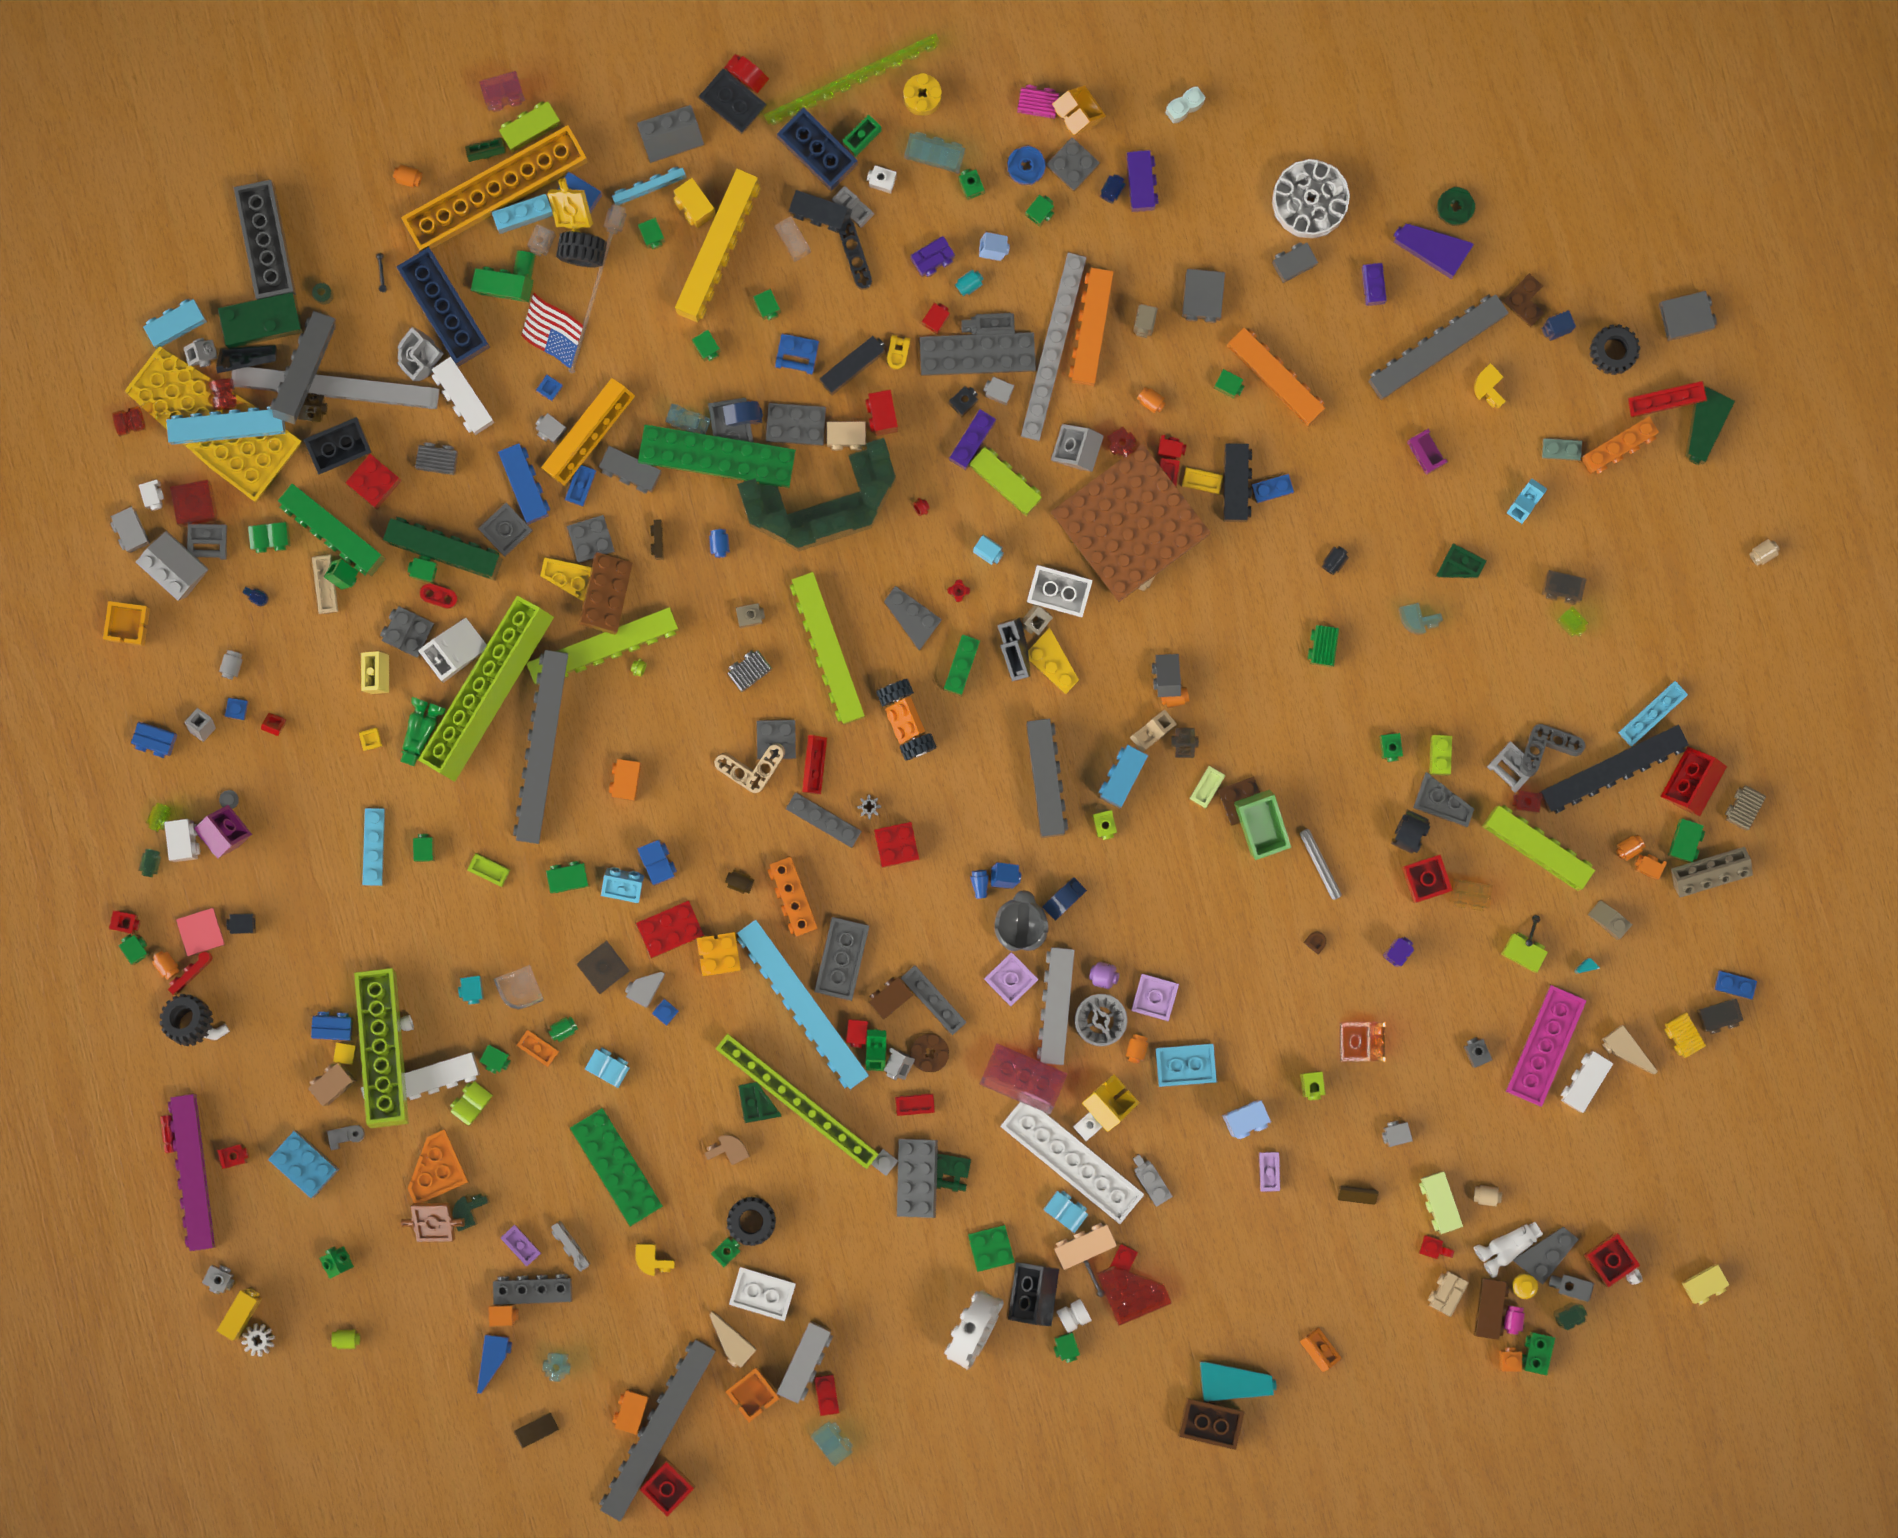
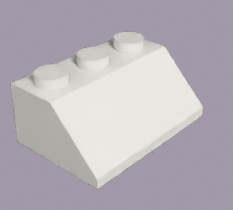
M1037 565L1027 602L1083 617L1093 580Z

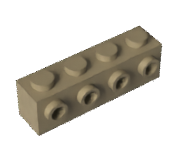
M1745 847L1671 869L1673 885L1679 897L1753 876L1751 858Z

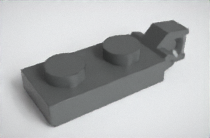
M976 314L975 317H971V320H962V332H972L974 335L1015 334L1014 314Z

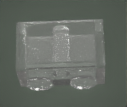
M791 216L775 225L777 234L794 262L811 253L810 247Z

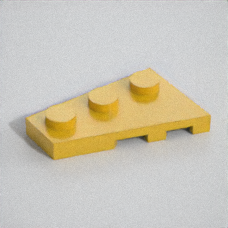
M1049 627L1028 650L1029 661L1063 693L1067 694L1079 679Z

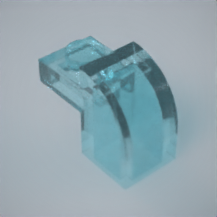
M671 404L665 422L682 431L706 434L711 419L702 414L688 411L679 405Z
M1419 603L1403 606L1398 609L1403 626L1413 634H1425V626L1428 629L1439 626L1438 623L1443 621L1441 613L1422 618Z

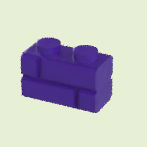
M944 236L911 254L910 258L922 277L925 275L930 277L937 272L936 269L943 266L945 268L952 264L955 254Z
M1382 263L1363 265L1362 277L1366 306L1385 304L1387 299Z
M1406 937L1395 939L1390 945L1391 948H1388L1383 956L1395 967H1400L1414 951L1413 943Z

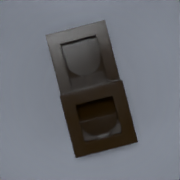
M550 1412L520 1427L514 1433L521 1448H524L558 1431L559 1428Z

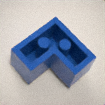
M660 840L637 848L654 886L675 877L674 873L677 870L673 861L669 862L667 855L670 853L666 843H661Z

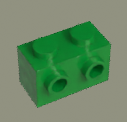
M1530 1332V1336L1527 1335L1524 1346L1527 1347L1526 1354H1522V1370L1547 1376L1555 1337Z

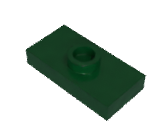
M502 137L465 146L468 162L488 159L505 153Z

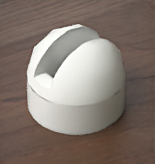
M410 1015L400 1018L403 1031L414 1029Z
M1637 1268L1626 1275V1280L1632 1285L1643 1281L1642 1275Z

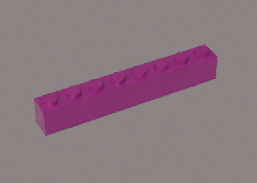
M196 1094L170 1097L171 1101L168 1102L169 1113L173 1115V1121L170 1122L171 1131L175 1132L176 1139L173 1140V1149L177 1151L178 1159H175L176 1170L180 1171L178 1188L182 1190L183 1195L180 1198L181 1209L185 1211V1217L182 1218L183 1227L187 1228L188 1235L185 1236L186 1247H189V1251L215 1248Z

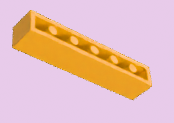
M611 378L541 468L565 486L634 399L635 395L625 386Z

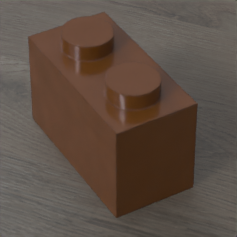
M892 977L884 984L886 986L884 990L880 992L878 989L870 996L872 1000L869 1003L883 1019H886L913 996L899 977L896 980Z

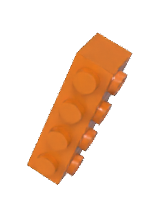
M1647 417L1585 454L1581 459L1590 474L1594 472L1599 474L1607 469V464L1611 462L1616 464L1623 460L1622 455L1627 452L1631 455L1640 449L1639 445L1645 442L1648 445L1656 440L1655 436L1659 431L1651 418Z
M792 857L769 864L771 868L768 869L771 881L775 880L777 887L774 888L777 898H782L784 903L781 906L784 916H789L791 922L787 924L791 935L795 934L796 937L818 930Z

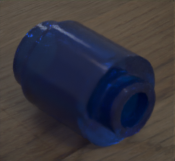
M1116 174L1113 176L1109 175L1100 191V197L1113 204L1115 200L1117 201L1126 185L1123 182L1124 179Z

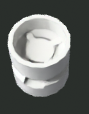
M1081 1299L1071 1303V1308L1065 1306L1056 1311L1068 1333L1077 1329L1078 1324L1085 1325L1092 1321Z

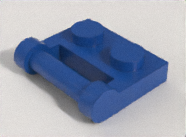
M781 334L775 368L781 369V367L805 371L807 374L813 375L819 341ZM788 355L809 359V364L783 360V356Z

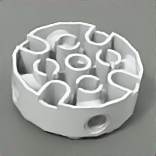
M1308 159L1296 162L1283 171L1274 187L1272 205L1275 217L1285 230L1297 237L1313 239L1325 236L1339 226L1347 212L1350 194L1347 182L1337 168L1319 160ZM1308 196L1314 197V201H1307Z
M985 1290L975 1292L971 1300L973 1303L969 1309L965 1308L960 1318L963 1320L960 1326L956 1325L951 1334L954 1339L951 1344L949 1343L944 1353L947 1355L948 1360L960 1364L967 1370L971 1368L976 1356H979L997 1322L998 1313L1003 1306L1002 1299L989 1295Z

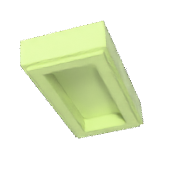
M1208 766L1189 799L1206 809L1226 775Z

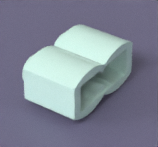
M1199 87L1190 88L1184 93L1183 97L1171 101L1165 113L1172 123H1178L1185 119L1188 113L1195 112L1204 104L1205 96Z

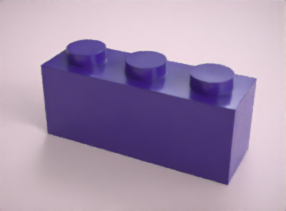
M1150 150L1127 152L1132 212L1155 210V205L1158 204V194L1154 193L1153 187L1157 186L1156 174H1152V167H1155L1154 155L1151 156Z
M979 409L951 454L949 461L966 470L996 423V419Z

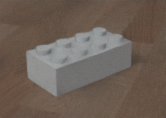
M813 1321L809 1322L777 1394L796 1403L799 1400L804 1401L809 1390L806 1388L808 1382L812 1383L817 1372L814 1370L815 1365L821 1364L825 1355L822 1350L824 1346H829L833 1338L830 1335V1329Z

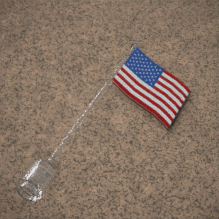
M611 205V209H608L604 227L607 228L606 231L609 232L604 263L599 268L583 325L565 311L545 302L534 292L521 335L534 347L554 356L570 368L568 369L570 373L576 372L574 370L612 236L617 234L618 231L622 232L626 219V208L617 205Z

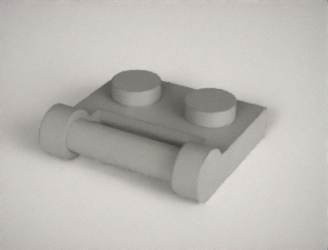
M1511 741L1487 766L1489 770H1493L1507 782L1515 793L1530 778L1523 775L1520 770L1524 753ZM1530 759V762H1529L1528 765H1527V766H1528V770H1531V769H1532V768H1531V765H1532V762H1533V761H1532L1531 759ZM1501 760L1521 777L1518 782L1498 765Z

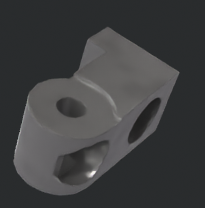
M359 1125L327 1131L331 1150L340 1149L339 1143L347 1141L360 1142L365 1137V1131Z

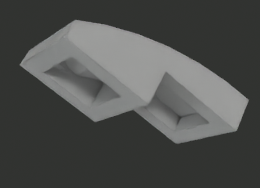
M845 186L832 199L834 203L852 209L850 218L861 228L874 215Z

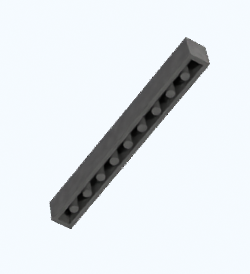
M545 650V654L541 653L539 665H543L542 673L538 672L536 684H540L539 692L535 691L533 703H537L536 711L532 710L530 722H534L533 730L529 729L528 741H531L530 749L526 748L525 760H528L527 768L523 767L522 779H525L524 787L520 786L519 798H522L521 806H517L516 817H519V823L514 825L513 831L516 841L535 844L540 842L569 653Z
M695 1339L694 1342H689L685 1349L688 1354L685 1359L680 1358L675 1367L678 1369V1372L675 1376H670L666 1383L669 1388L666 1393L661 1392L656 1401L659 1403L657 1409H652L647 1417L650 1422L647 1427L642 1426L637 1435L640 1437L638 1443H633L628 1451L631 1456L628 1461L623 1460L618 1469L621 1471L618 1479L614 1477L609 1485V1488L612 1490L609 1495L604 1494L599 1503L602 1505L600 1511L618 1521H621L716 1352V1349L698 1339Z

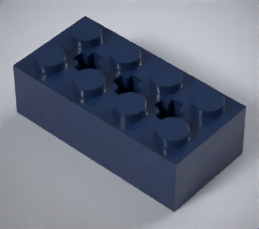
M804 107L777 133V139L830 191L858 165V160ZM800 134H808L807 139H801ZM814 147H821V152L815 153ZM834 160V165L828 166L827 161Z

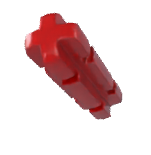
M171 1115L161 1116L160 1120L161 1124H163V1127H161L163 1142H165L164 1152H175L173 1149L174 1133L171 1131L170 1125L172 1117Z

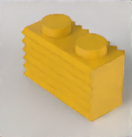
M1683 1013L1665 1023L1666 1029L1664 1031L1669 1039L1673 1038L1676 1043L1674 1049L1679 1056L1682 1055L1686 1058L1706 1046L1687 1013Z

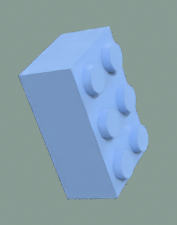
M1261 1100L1254 1101L1222 1115L1231 1137H1237V1139L1249 1136V1131L1253 1129L1257 1132L1268 1127L1267 1123L1271 1122Z

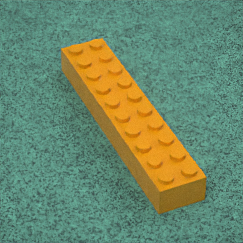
M567 125L402 216L401 219L420 252L428 247L433 249L492 216V212L516 203L563 177L568 172L588 163V160L570 127Z

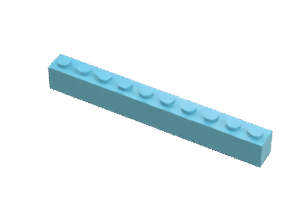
M754 920L737 933L739 935L737 938L738 942L743 948L747 946L750 950L748 956L754 964L756 962L760 964L762 968L759 971L764 978L767 979L769 977L773 984L770 986L777 995L781 993L784 997L782 1002L788 1010L792 1008L796 1014L793 1018L799 1026L802 1024L805 1026L807 1031L804 1033L809 1040H815L818 1044L816 1049L822 1057L826 1055L830 1061L827 1065L833 1073L836 1071L841 1077L838 1080L843 1087L852 1089L869 1076L757 920Z

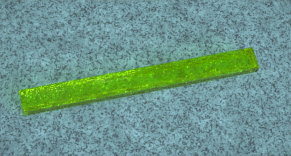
M936 33L774 109L764 114V118L768 125L771 123L776 125L782 122V118L788 115L790 117L795 116L803 107L807 109L812 108L822 99L826 101L833 98L834 93L839 91L841 93L846 92L852 88L851 85L863 84L872 75H882L886 72L885 69L891 66L892 68L899 67L903 64L902 61L908 58L913 60L919 57V53L925 50L930 52L936 49L939 39Z

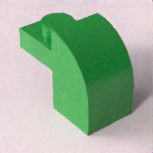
M867 1030V1071H884L887 1030Z

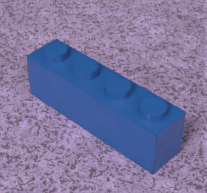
M516 444L499 451V456L526 523L531 524L548 517L547 511H550L547 500H542L540 494L543 493L540 483H536L533 476L536 475L532 464L528 465L526 458H529L526 448Z

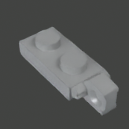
M1140 1155L1134 1157L1133 1160L1138 1166L1134 1169L1136 1176L1155 1206L1157 1207L1173 1197L1153 1164L1149 1160L1144 1162Z
M559 1221L551 1227L553 1229V1236L558 1241L561 1240L565 1245L563 1249L567 1255L573 1256L574 1266L579 1271L588 1267L590 1262L562 1222Z

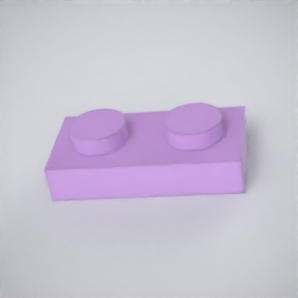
M1279 1152L1259 1153L1260 1191H1280Z

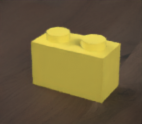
M379 651L361 653V691L370 694L389 693L388 654Z
M1717 1264L1682 1282L1692 1303H1699V1305L1709 1301V1296L1716 1294V1296L1726 1291L1725 1287L1729 1286L1728 1281Z

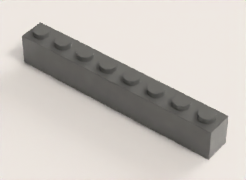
M1490 294L1480 300L1482 304L1477 307L1473 305L1465 310L1466 314L1463 317L1459 318V316H1456L1449 321L1450 325L1444 329L1442 326L1433 332L1434 336L1430 339L1425 337L1419 341L1417 348L1414 350L1412 348L1407 349L1402 353V358L1399 360L1394 358L1386 364L1387 368L1382 371L1378 369L1370 375L1372 378L1368 382L1380 400H1383L1506 317L1509 312L1496 294L1492 297Z

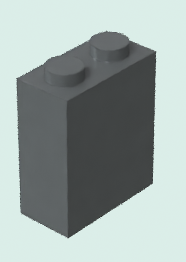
M1187 269L1182 317H1186L1187 321H1197V319H1205L1207 323H1216V320L1220 321L1225 272Z
M1706 291L1662 301L1659 304L1668 341L1709 332L1715 328L1717 320L1715 314L1711 313L1712 300L1710 295L1707 296Z

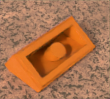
M1319 1327L1300 1341L1322 1372L1330 1369L1342 1359Z

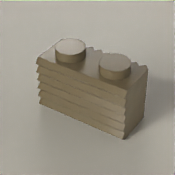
M1139 305L1133 329L1136 336L1147 338V336L1152 335L1158 308Z
M1745 785L1743 788H1738L1734 795L1736 801L1734 805H1729L1725 815H1727L1726 821L1747 831L1750 829L1766 796Z

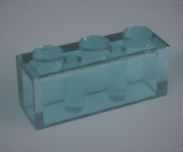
M915 132V134L910 133L904 158L960 173L965 148L960 143L952 142L948 144L944 142V139L938 137L931 139L927 138L923 133Z

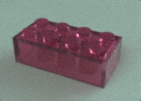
M996 1043L979 1084L1051 1114L1067 1073Z

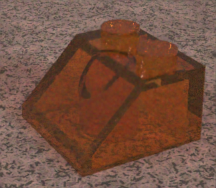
M1340 1023L1341 1061H1385V1023Z

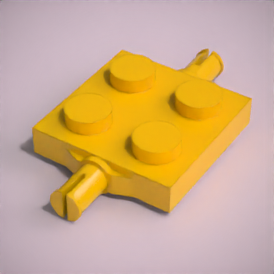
M565 178L559 179L558 182L561 190H550L547 193L556 227H566L573 232H580L579 228L591 227L593 222L585 191L571 190L568 188Z

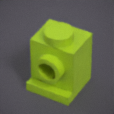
M1112 810L1093 814L1098 838L1102 837L1103 840L1114 838L1113 834H1116L1117 830ZM1103 822H1107L1109 824L1108 829L1102 828Z

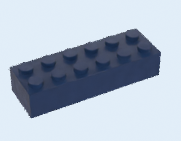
M429 247L396 266L457 367L490 348Z

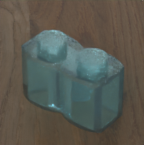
M828 1421L813 1432L811 1437L835 1467L853 1453L851 1449L853 1445L847 1437L842 1438L839 1434L841 1429L835 1422L831 1423Z

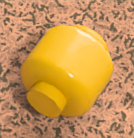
M1522 1273L1514 1278L1512 1290L1516 1296L1522 1299H1529L1536 1295L1538 1283L1530 1274Z

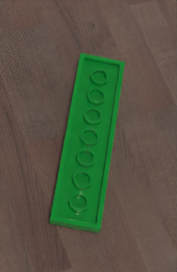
M644 424L638 463L790 488L796 450Z

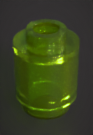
M157 802L152 807L146 821L149 824L148 828L157 832L160 829L164 830V822H168L171 808Z

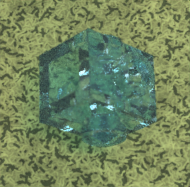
M548 1353L547 1360L543 1361L542 1371L545 1372V1376L549 1377L550 1381L561 1382V1379H565L566 1375L570 1374L571 1363H568L569 1354ZM554 1364L559 1366V1370L554 1369Z

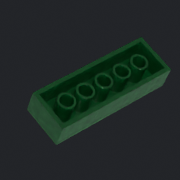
M396 517V519L390 518L383 541L388 545L431 558L432 560L496 581L503 561L499 555L500 553L496 550L487 548L485 551L476 543L469 542L465 544L461 538L452 535L450 538H447L443 532L432 529V532L427 531L425 526L414 523V526L409 525L407 520Z

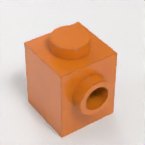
M1505 1347V1351H1500V1370L1522 1372V1352L1517 1351L1516 1347Z

